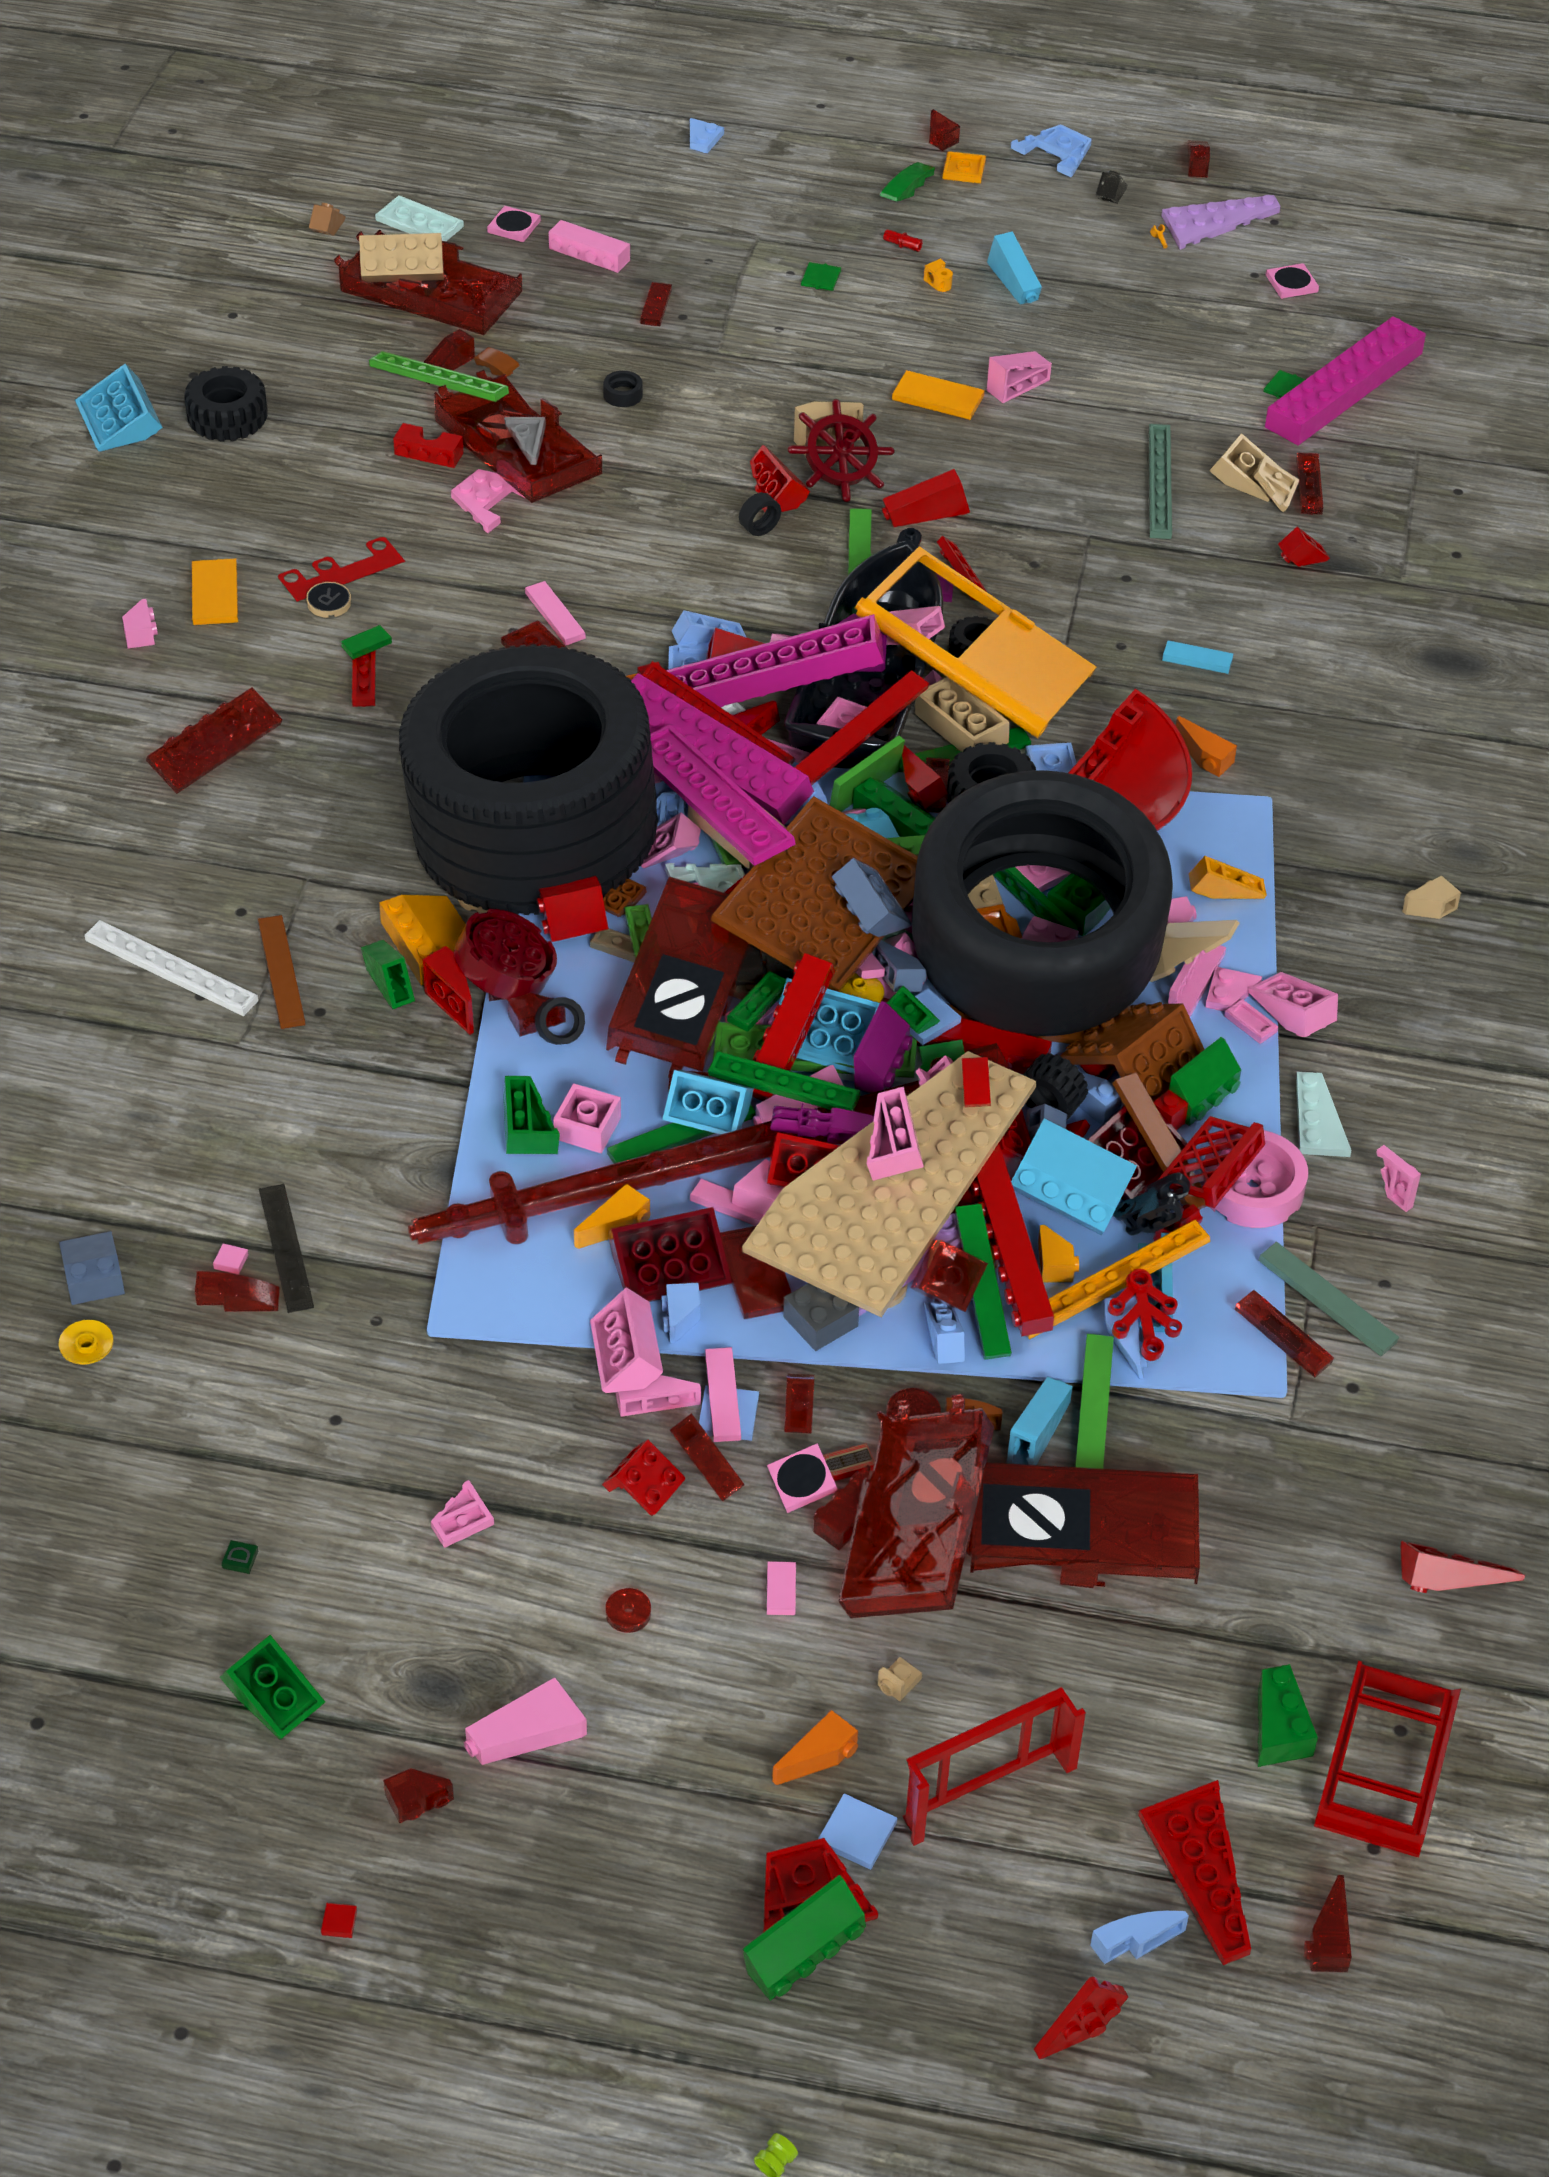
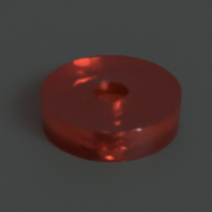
M633 1588L620 1589L614 1592L606 1602V1619L609 1625L617 1631L624 1633L637 1632L643 1629L650 1621L651 1603L647 1595L640 1590ZM632 1609L631 1612H626L624 1610Z

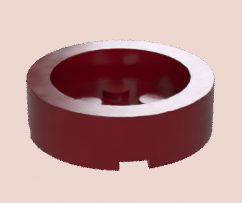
M488 909L487 913L481 914L478 912L474 913L468 919L454 946L455 960L460 970L473 984L493 996L511 1001L530 1000L542 992L555 970L557 954L552 942H547L541 936L542 930L520 915L499 909Z

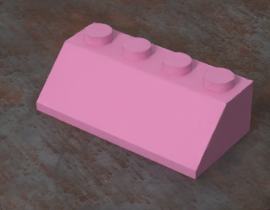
M626 1287L590 1320L601 1387L605 1393L645 1389L663 1373L650 1302Z

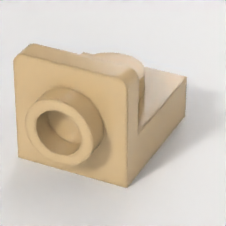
M901 1657L888 1669L882 1667L878 1672V1686L882 1692L888 1696H893L898 1701H901L922 1679V1672Z

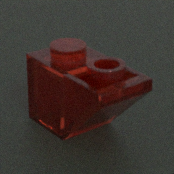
M530 992L507 1000L508 1017L520 1037L537 1031L535 1026L537 1010L543 1002L550 999L549 997ZM556 1006L547 1014L546 1025L548 1028L566 1022V1012L563 1006Z
M412 1768L383 1780L385 1796L399 1823L406 1820H414L420 1817L422 1813L434 1808H442L454 1800L453 1784L450 1779Z

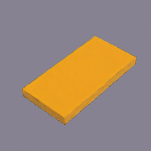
M906 370L892 393V400L971 420L984 397L985 390Z
M236 558L192 561L193 625L238 622Z

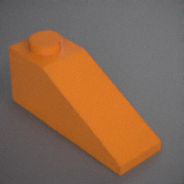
M1181 716L1177 717L1176 727L1182 735L1191 757L1200 768L1220 777L1234 763L1237 745Z
M831 1710L773 1766L772 1782L779 1785L836 1766L845 1757L850 1758L858 1748V1730Z

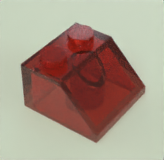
M932 1240L911 1285V1289L935 1301L966 1312L988 1263L943 1240Z

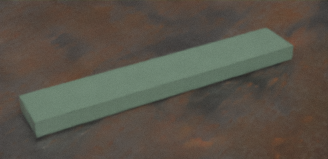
M1275 1242L1260 1255L1258 1261L1379 1356H1383L1398 1342L1399 1336L1278 1242Z

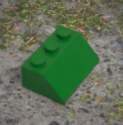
M1222 1037L1218 1038L1171 1076L1169 1090L1189 1103L1185 1122L1188 1126L1196 1120H1201L1207 1111L1212 1107L1219 1106L1228 1094L1235 1093L1240 1086L1241 1068L1226 1040Z

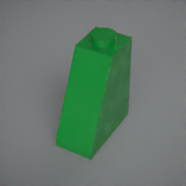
M384 940L361 947L366 970L389 1006L395 1009L414 1002L415 998L404 956Z

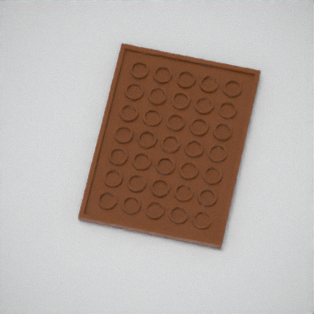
M813 796L786 828L794 836L796 845L753 866L712 914L711 921L794 969L798 959H802L804 953L831 962L835 973L828 989L840 992L884 936L877 937L871 933L866 934L858 924L860 922L857 915H853L847 908L848 901L836 891L835 886L837 884L832 876L852 858H855L878 871L903 911H905L914 899L918 856Z

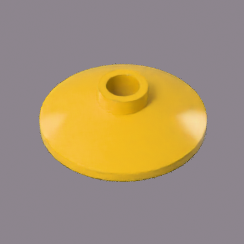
M857 973L851 977L840 991L878 1003L884 998V987L878 979L860 978Z
M96 1320L78 1321L69 1325L60 1335L59 1350L62 1356L72 1363L81 1365L92 1364L106 1357L111 1351L114 1341L113 1334L110 1328L102 1322Z

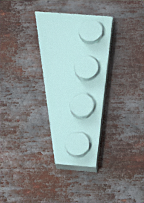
M1297 1072L1296 1097L1300 1152L1308 1155L1350 1157L1352 1150L1323 1074Z

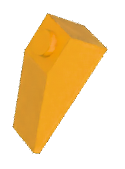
M1204 856L1188 874L1191 891L1211 899H1264L1267 896L1263 878Z
M626 1184L574 1229V1246L580 1249L608 1240V1234L612 1228L648 1221L651 1215L650 1199Z

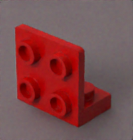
M647 1439L629 1452L602 1485L609 1492L618 1487L620 1489L624 1488L653 1516L684 1482L685 1476Z

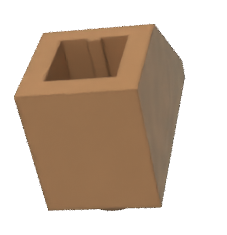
M322 203L321 206L314 204L309 228L317 233L334 236L345 221L346 216L339 213L340 210L333 208L331 204Z

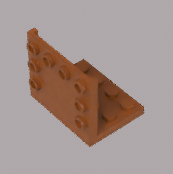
M1157 1002L1155 1004L1140 1003L1130 1005L1114 1018L1100 1024L1101 1026L1097 1029L1086 1031L1083 1034V1040L1068 1045L1066 1051L1060 1056L1063 1059L1069 1060L1073 1065L1114 1064L1120 1078L1137 1073L1154 1102L1169 1090L1171 1076L1205 1049L1183 1003L1162 1004V1002Z

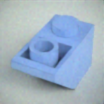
M699 1283L666 1284V1295H661L662 1311H667L668 1315L663 1317L664 1333L669 1332L670 1343L677 1342L700 1321Z

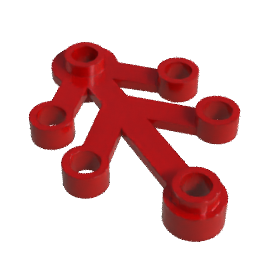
M1135 1269L1127 1275V1287L1117 1298L1110 1300L1108 1312L1113 1316L1122 1315L1125 1304L1135 1294L1137 1304L1121 1320L1114 1323L1112 1334L1118 1339L1125 1338L1131 1325L1140 1317L1144 1337L1141 1354L1146 1360L1155 1361L1161 1357L1164 1343L1161 1339L1155 1337L1152 1318L1165 1327L1164 1331L1167 1336L1172 1338L1178 1337L1182 1330V1324L1180 1321L1168 1316L1176 1312L1178 1302L1175 1298L1165 1295L1152 1285L1153 1281L1149 1272L1144 1269ZM1148 1296L1161 1304V1310L1148 1301ZM1165 1304H1170V1305H1172L1173 1307H1172V1308L1167 1307ZM1113 1305H1118L1120 1309L1114 1308ZM1173 1326L1177 1330H1172L1170 1327Z

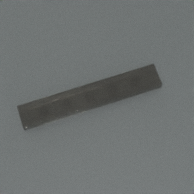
M285 1184L259 1188L287 1313L314 1308L313 1299Z

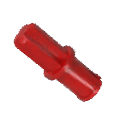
M885 230L883 235L884 240L898 244L900 248L905 247L920 252L923 245L922 239L911 237L906 232L901 234L892 230Z

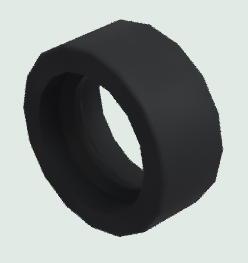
M630 371L610 373L603 382L604 399L607 403L616 407L636 405L643 398V381L641 377ZM618 387H629V388H632L631 390H628V391H618V390H614L615 388H618Z
M763 492L748 498L739 512L740 524L753 536H762L770 532L777 525L781 517L780 504L768 493ZM767 507L764 515L756 522H753L755 515L762 508Z
M566 997L550 998L538 1008L535 1016V1026L540 1037L546 1042L555 1045L569 1044L577 1040L582 1034L585 1026V1015L581 1006L573 999ZM556 1006L568 1008L574 1016L573 1028L569 1033L562 1036L550 1032L546 1025L548 1012Z

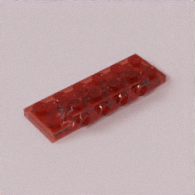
M251 687L228 703L223 702L212 714H205L194 726L188 725L177 737H170L162 747L149 754L146 761L178 794L281 725L283 719Z

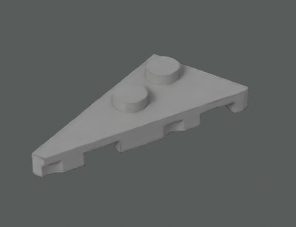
M505 417V427L530 464L537 465L546 426L545 417Z

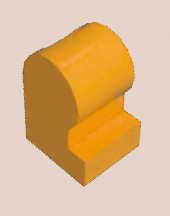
M941 258L925 265L923 280L937 291L946 292L952 288L953 272L945 268L946 263Z

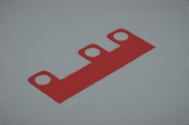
M379 537L366 543L368 549L373 553L371 557L341 568L332 557H324L312 563L319 576L306 580L299 570L292 569L279 574L278 579L298 602L306 599L308 591L319 583L336 582L344 585L406 561L387 538ZM376 541H383L386 543V547L382 550H376L372 547V544ZM322 561H329L332 563V567L328 570H322L318 567V564ZM289 573H294L299 578L295 582H287L284 580V577Z

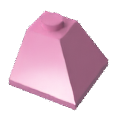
M682 812L657 827L654 844L641 867L647 868L681 856L689 850H694L699 844L701 828Z

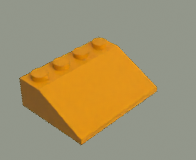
M399 895L379 902L381 924L401 955L404 956L406 963L420 985H424L422 959L444 946H447L454 952L455 943L466 924L447 896Z

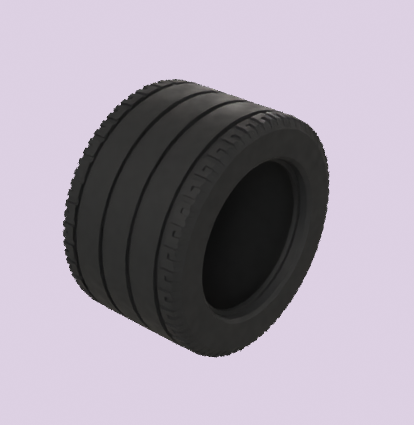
M535 644L530 646L520 645V647L510 646V648L502 647L499 650L492 649L487 653L481 652L477 656H469V659L460 660V663H454L450 668H445L442 673H437L435 678H431L428 684H424L421 690L416 693V697L410 700L407 711L403 714L399 729V752L413 839L418 858L426 873L429 874L430 878L438 886H441V889L448 891L449 895L455 896L458 900H464V903L468 905L473 904L474 907H482L486 911L488 909H499L517 915L519 913H523V915L531 913L540 915L537 898H541L539 891L541 888L596 876L601 885L602 895H606L611 888L617 889L618 885L624 884L626 879L632 876V873L639 870V866L648 857V853L654 844L658 823L649 716L643 697L640 695L639 690L636 689L635 684L622 671L619 672L618 668L612 667L609 662H604L601 658H595L592 654L587 655L583 651L577 652L573 648L569 650L567 647L557 648L554 645L547 647V645L536 646ZM558 775L535 782L503 783L504 781L523 776Z

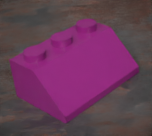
M880 1002L854 1054L855 1089L876 1095L885 1092L887 1088L893 1086L896 1069H901L905 1051H910L913 1043V1037L910 1036V1025L886 1002Z

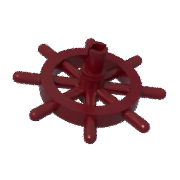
M834 399L832 401L833 415L826 416L817 423L806 413L801 412L799 414V419L811 431L807 436L805 445H791L788 447V452L790 454L806 455L807 462L814 472L806 481L807 487H813L822 479L830 484L841 486L842 499L844 502H849L851 500L850 486L863 481L865 478L879 489L884 487V482L872 472V469L877 462L878 455L891 456L895 453L893 447H878L876 439L869 429L877 419L875 414H870L861 422L852 416L843 415L841 413L840 401ZM835 427L836 440L825 430ZM819 436L829 446H816L817 437ZM860 438L865 446H854V443ZM818 454L830 455V457L823 463ZM854 455H867L866 464L864 465ZM836 462L839 463V472L830 469ZM847 462L858 471L848 473Z

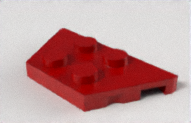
M1089 1977L1035 2046L1034 2051L1038 2058H1046L1086 2039L1101 2035L1106 2030L1108 2022L1120 2013V2007L1129 1997L1123 1986L1112 1985L1108 1981H1103L1100 1984L1096 1977Z

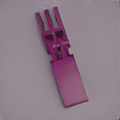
M803 1103L801 1109L774 1106L770 1128L776 1132L798 1134L797 1137H817L821 1135L827 1137V1141L831 1144H843L872 1123L874 1116L840 1108H832L831 1113H822L816 1109L803 1108Z

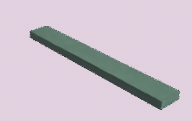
M1149 424L1150 538H1172L1170 425Z

